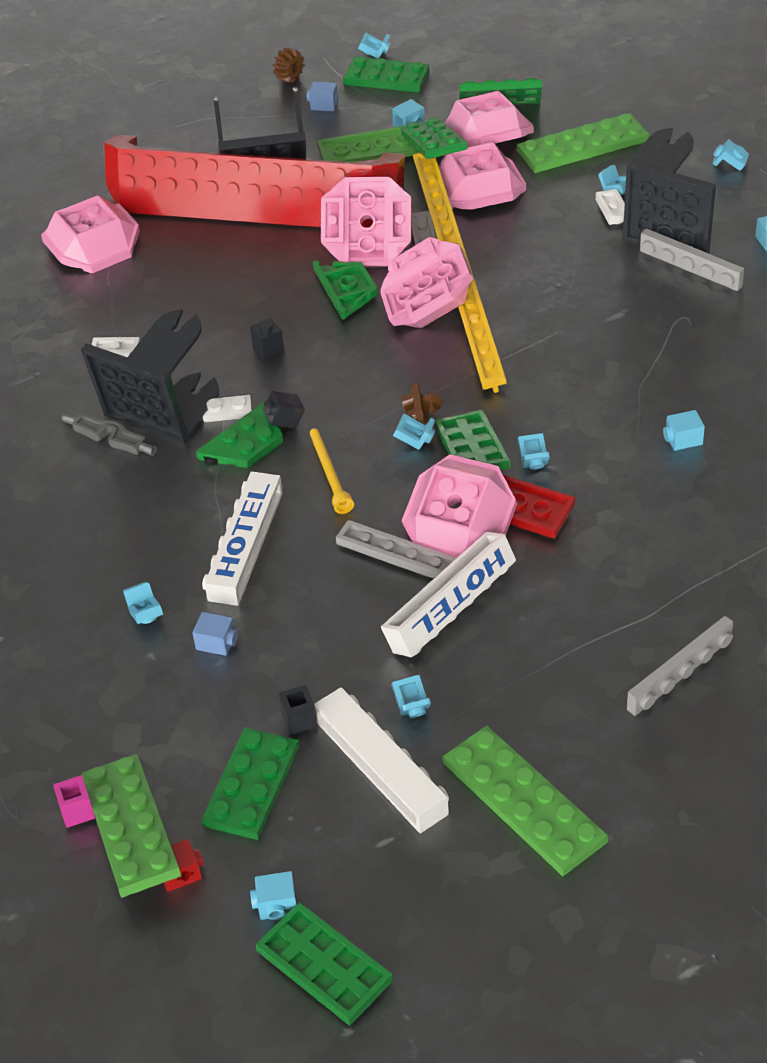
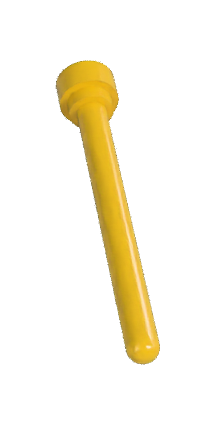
M313 428L310 430V436L334 493L332 498L334 510L338 514L348 513L354 507L353 499L349 493L343 491L318 429Z

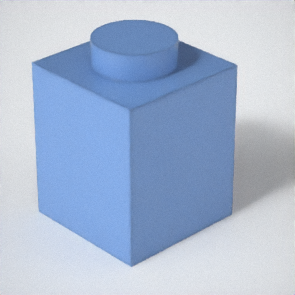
M313 82L311 89L307 91V102H310L311 110L335 111L338 102L337 83Z
M205 612L201 613L192 632L196 650L227 656L231 646L236 644L238 638V631L235 630L233 618Z

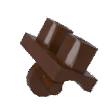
M415 383L411 385L412 393L401 396L403 407L406 410L403 414L426 425L430 420L429 413L433 414L442 406V400L438 394L428 392L426 395L421 394L420 385Z

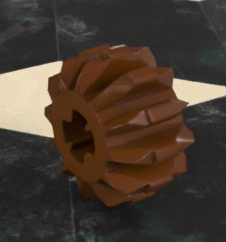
M284 47L282 51H278V56L274 57L276 61L272 64L275 67L273 73L277 75L279 80L293 83L295 80H299V75L303 73L302 68L305 66L303 64L304 57L298 50Z

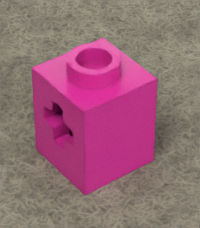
M82 775L53 784L66 828L95 819Z

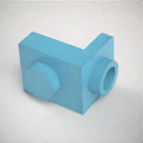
M365 32L358 49L367 55L380 58L382 53L386 54L391 44L388 42L390 35L386 34L384 40L381 41Z
M728 139L724 145L720 144L713 153L715 158L712 164L717 166L723 159L740 171L745 166L749 153L743 147L736 145Z
M610 165L599 173L604 191L617 189L620 195L625 194L626 176H619L615 165Z
M403 414L393 436L419 450L424 442L429 443L435 433V430L432 429L435 419L430 418L428 423L424 425Z
M543 433L518 437L517 441L522 468L529 467L531 470H536L548 464L550 455L546 451Z
M148 582L124 589L123 593L129 612L137 624L153 622L158 616L163 615L161 606L154 598Z
M419 675L392 682L391 686L401 717L409 715L410 718H416L426 714L431 701L430 698L426 697Z

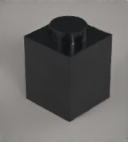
M271 318L250 326L253 349L264 360L284 352L282 329Z
M277 391L271 392L263 406V412L270 425L295 429L305 411L298 394Z
M307 685L279 692L282 715L290 735L317 727L315 705Z

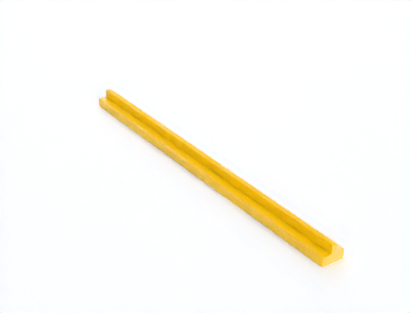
M420 153L414 154V163L437 239L458 244L463 250L470 268L436 157L426 159ZM473 279L469 283L465 303L458 306L483 390L493 387L494 393L499 392L498 386L507 382L477 286Z

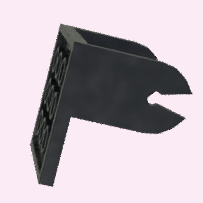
M293 88L298 132L227 141L223 140L218 96L213 97L219 153L307 159L305 131L303 132L298 88Z
M673 128L656 131L627 164L623 240L640 245L641 233L645 229H649L709 254L716 184L676 173L694 147V140L689 132L678 138L674 144H669Z
M179 309L162 315L155 321L128 357L87 343L83 346L81 353L105 416L185 444L203 420V415L208 411L207 402L210 399H217L219 396V385L215 377L204 385L198 394L194 395L192 392L196 390L201 378V372L189 374L181 378L175 385H173L170 376L202 332L201 322L197 314L181 326V329L177 332L173 330L177 328L183 310Z

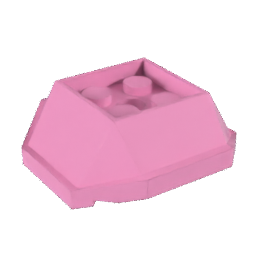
M499 91L456 100L445 122L466 141L467 147L489 142L499 143L534 133L533 124Z
M494 142L467 147V150L447 154L438 166L452 209L454 207L459 209H476L512 201L526 191V182L511 159L505 157Z
M390 177L343 178L321 198L322 245L338 261L346 263L362 262L365 268L389 267L390 261L402 254L411 244V196ZM365 219L373 220V224L369 228L362 227V222Z
M97 195L55 212L47 230L41 236L44 244L61 264L83 268V271L95 273L131 258L140 230L139 224L119 203L113 204Z
M429 237L390 261L389 272L384 279L380 293L389 321L393 326L407 325L422 328L465 303L469 283L474 278L464 252L458 244L439 241Z
M448 455L419 475L402 518V523L413 543L458 558L485 532L505 534L506 536L517 502L498 466ZM461 503L459 508L452 509L454 504Z

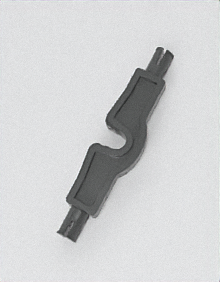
M67 412L62 416V421L73 425L74 431L86 435L95 441H100L108 434H111L108 442L113 448L125 450L136 455L142 451L154 456L157 452V446L146 443L144 436L126 430L122 424L116 421L99 420L85 414H80L77 417Z

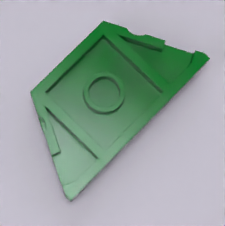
M313 261V269L341 319H345L378 295L377 287L362 262L346 263L333 261V266L320 265V261Z
M263 402L196 451L197 458L204 461L206 457L218 459L220 464H234L238 467L249 468L283 442L282 433L278 426L269 424L263 412L265 403Z

